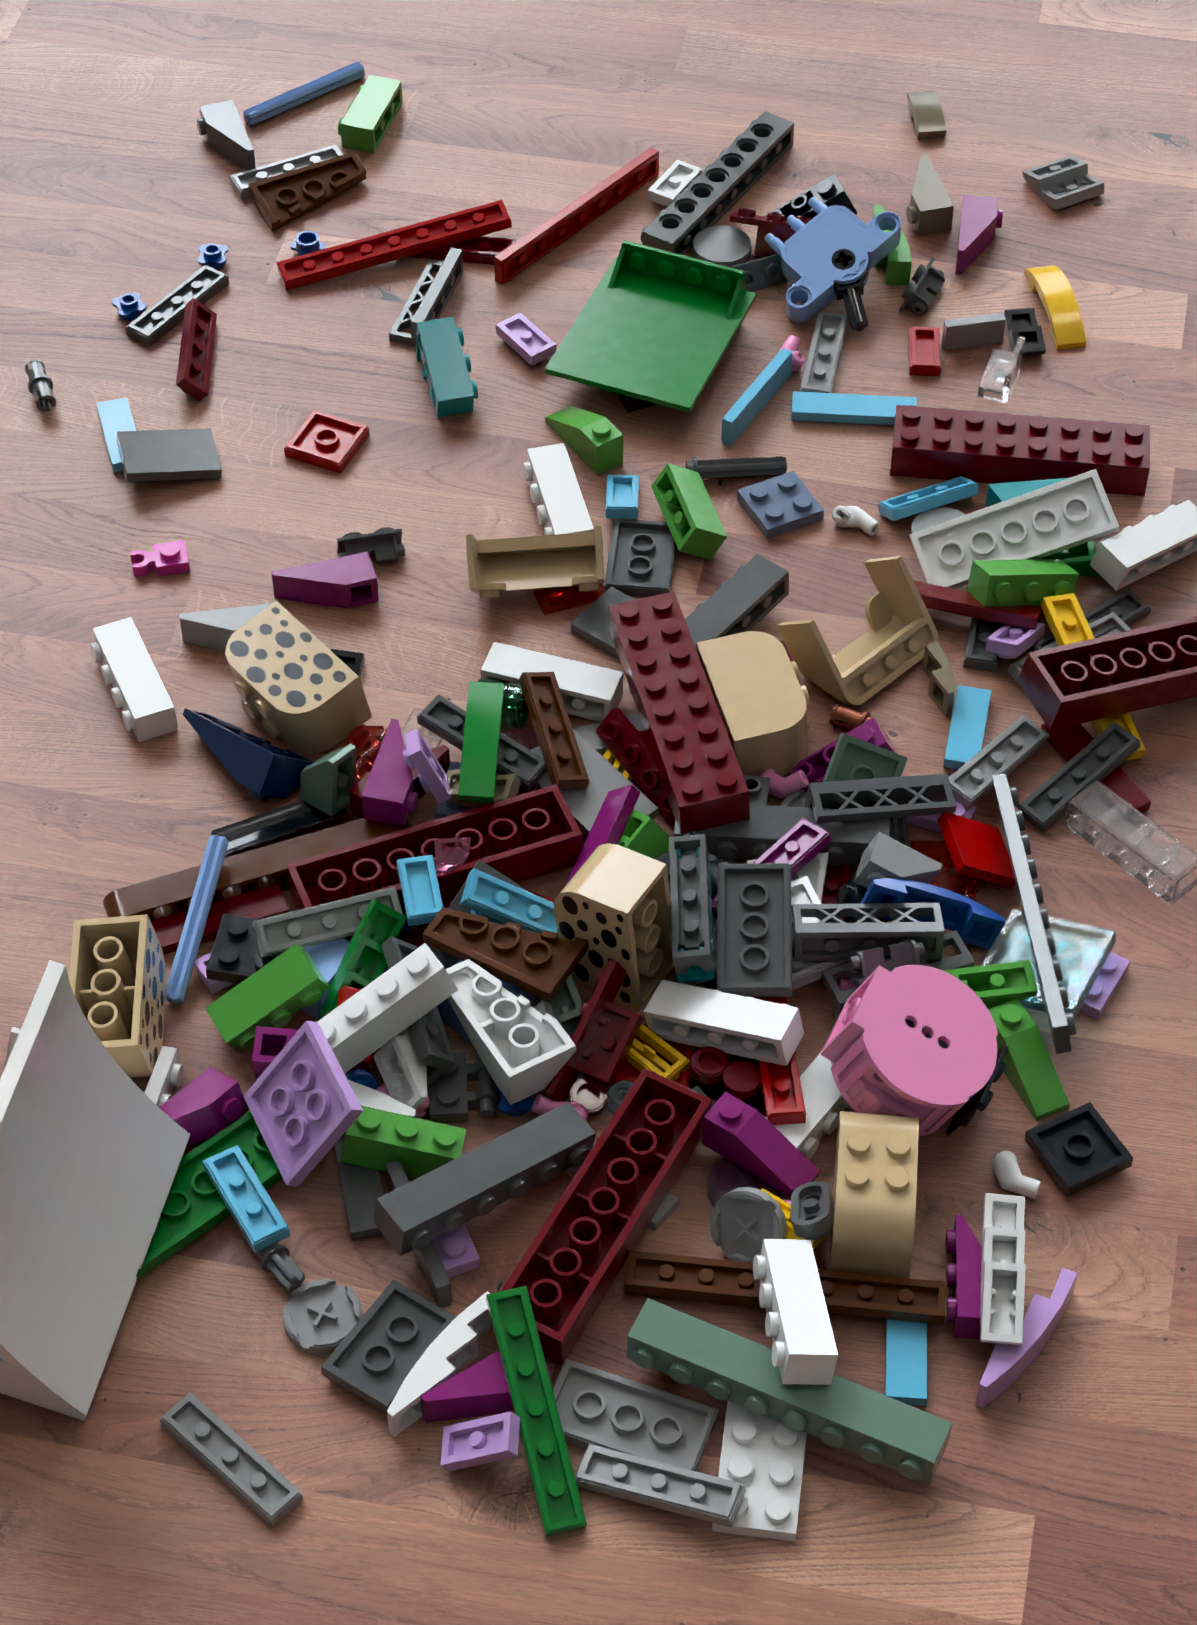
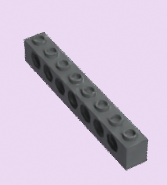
M766 111L756 120H753L750 126L741 135H738L735 141L727 149H724L712 164L707 165L701 175L693 179L689 186L681 194H678L674 201L665 210H662L650 225L644 227L640 237L642 245L685 255L693 247V240L696 234L705 228L714 226L793 146L794 122Z

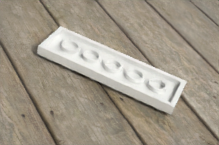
M1094 469L909 534L926 583L955 589L968 584L972 560L1041 559L1118 532L1119 524L1097 470Z

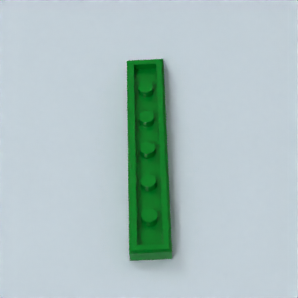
M522 1286L487 1294L486 1302L514 1414L520 1417L519 1434L545 1538L586 1528L587 1523L527 1287Z

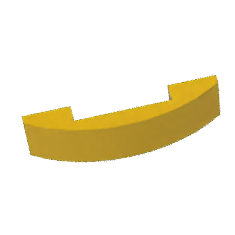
M1054 265L1025 268L1024 274L1032 292H1038L1049 318L1048 331L1056 350L1086 347V336L1080 310L1073 290L1064 273Z

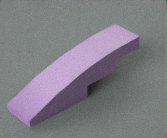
M1062 1267L1050 1299L1034 1293L1023 1320V1340L1021 1346L996 1343L979 1384L976 1406L984 1408L1013 1384L1038 1356L1057 1328L1073 1296L1077 1272Z

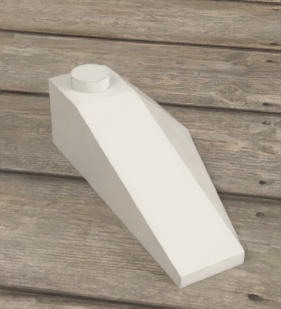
M470 959L447 968L446 971L459 989L447 999L490 1076L510 1105L545 1089L576 1051V1045L558 1020L548 1013L545 1015L541 1014L530 1006L528 999L522 995L517 997L502 987V982Z

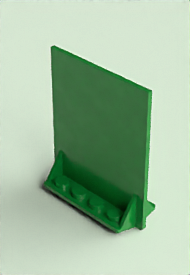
M624 240L618 257L611 263L545 367V374L690 413L756 300V294L747 291L745 272L742 270Z

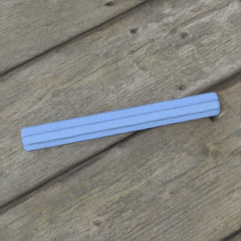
M360 62L352 63L243 111L244 121L249 126L255 125L361 79L365 76L364 66Z
M211 835L208 839L166 986V1001L170 1003L182 1004L185 999L194 961L196 960L228 847V840L222 836Z

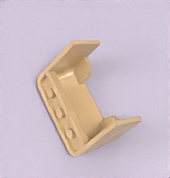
M600 525L594 526V532L487 540H476L473 534L466 535L469 589L474 593H479L480 599L500 597V591L579 586V592L599 590V584L605 583L603 537Z
M902 556L868 559L864 562L878 591L868 599L865 606V615L871 628L834 656H831L814 619L781 622L777 625L793 660L797 663L800 673L844 705L851 706L865 703L923 659L925 645L935 641L938 642L937 629Z

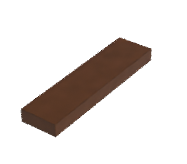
M522 672L519 678L520 686L552 785L557 784L559 790L586 789L590 781L554 672Z

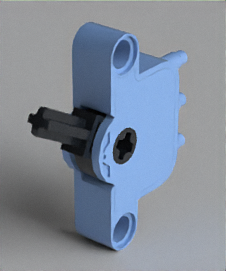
M812 197L808 204L818 215L806 225L800 219L790 215L786 221L796 233L787 239L785 243L771 233L765 236V241L769 244V247L781 257L783 275L793 284L786 293L787 317L795 323H805L837 297V300L843 299L851 329L862 331L868 326L861 295H864L868 271L899 245L901 239V220L894 212L886 211L878 214L865 224L846 207L839 205L827 207L823 202ZM798 302L804 303L803 305H795Z

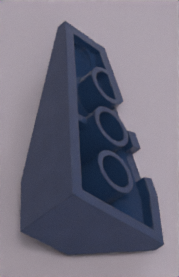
M184 709L183 716L233 778L238 783L248 787V794L264 801H268L269 796L284 799L300 787L301 772L306 766L314 763V761L292 750H283L271 745V741L243 732L242 728L215 716Z

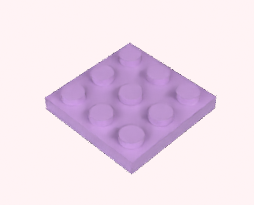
M306 1021L243 1096L286 1186L298 1187L363 1112L319 1023L313 1021Z

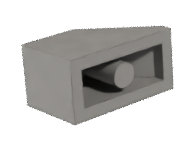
M878 832L862 854L854 882L866 889L869 888L872 880L881 878L906 879L930 884L941 870L943 864Z

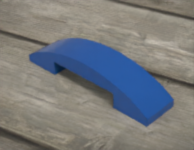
M895 878L874 879L860 902L940 903L944 929L957 930L964 943L990 950L1006 923L1005 918L974 900L938 886L913 880ZM880 916V917H879V918H881V919H885V920H888V921H892V920H893V918H891V917H889V916ZM916 916L914 918L920 922H933L932 916Z

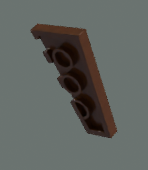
M355 151L250 183L248 184L249 194L273 232L365 180L367 170Z
M444 907L441 908L422 933L424 943L462 961L470 959L490 974L548 1002L553 1000L589 949V942L586 939L575 937V940L572 941L559 938L558 933L543 930L542 933L523 930L522 925L511 922H507L506 925L488 922V917Z

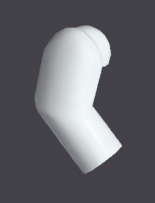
M837 506L832 511L833 522L841 528H860L870 536L875 535L880 529L881 524L857 506Z
M1005 1150L995 1155L993 1170L1000 1186L1004 1190L1036 1199L1041 1181L1022 1175L1017 1158L1011 1151Z

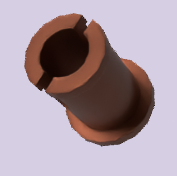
M836 704L830 715L835 718H830L829 723L851 731L873 717L867 711L862 714L841 704Z

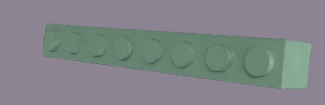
M647 1298L627 1335L626 1358L631 1359L636 1365L645 1369L652 1368L667 1374L680 1384L696 1386L707 1391L716 1399H727L744 1406L752 1414L758 1416L765 1415L780 1421L793 1431H804L816 1436L831 1447H842L859 1454L867 1462L888 1466L899 1471L908 1479L921 1480L930 1484L948 1445L952 1423L837 1375H833L831 1385L782 1384L779 1367H774L772 1364L771 1348Z

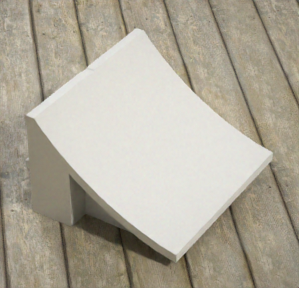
M52 960L48 962L22 1028L12 1027L5 1067L0 1079V1393L85 1421L136 1284L138 1269H141L190 1133L162 1111L130 1079L109 1054L93 1031L75 998L69 983L66 965Z

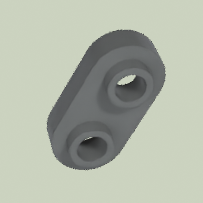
M812 1181L800 1185L793 1191L791 1195L790 1219L794 1232L798 1237L807 1240H817L824 1237L833 1226L834 1201L827 1183Z

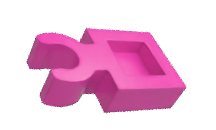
M184 540L152 545V552L144 550L130 552L133 573L136 577L145 576L154 570L157 571V576L190 571Z

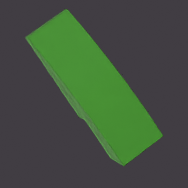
M874 205L873 218L882 212H886V210L881 205ZM902 230L899 245L876 264L885 266L886 285H908L910 283L911 253Z

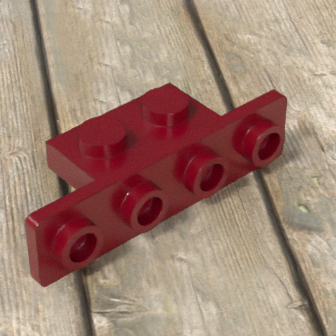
M739 208L738 212L730 215V222L758 226L755 256L768 257L777 254L765 241V236L768 233L778 237L783 243L796 233L785 220L784 214L768 213L767 217L756 215L755 210ZM797 217L805 225L812 220V218Z
M612 708L596 729V734L650 801L658 807L659 812L671 827H674L675 816L645 731H638L619 708Z
M610 959L606 968H602L599 972L593 996L590 1001L583 1005L579 1016L580 1023L574 1035L569 1036L576 1045V1051L547 1085L546 1095L556 1102H566L570 1089L579 1073L612 1086L644 1018L640 1014L613 1004L627 973L620 963Z

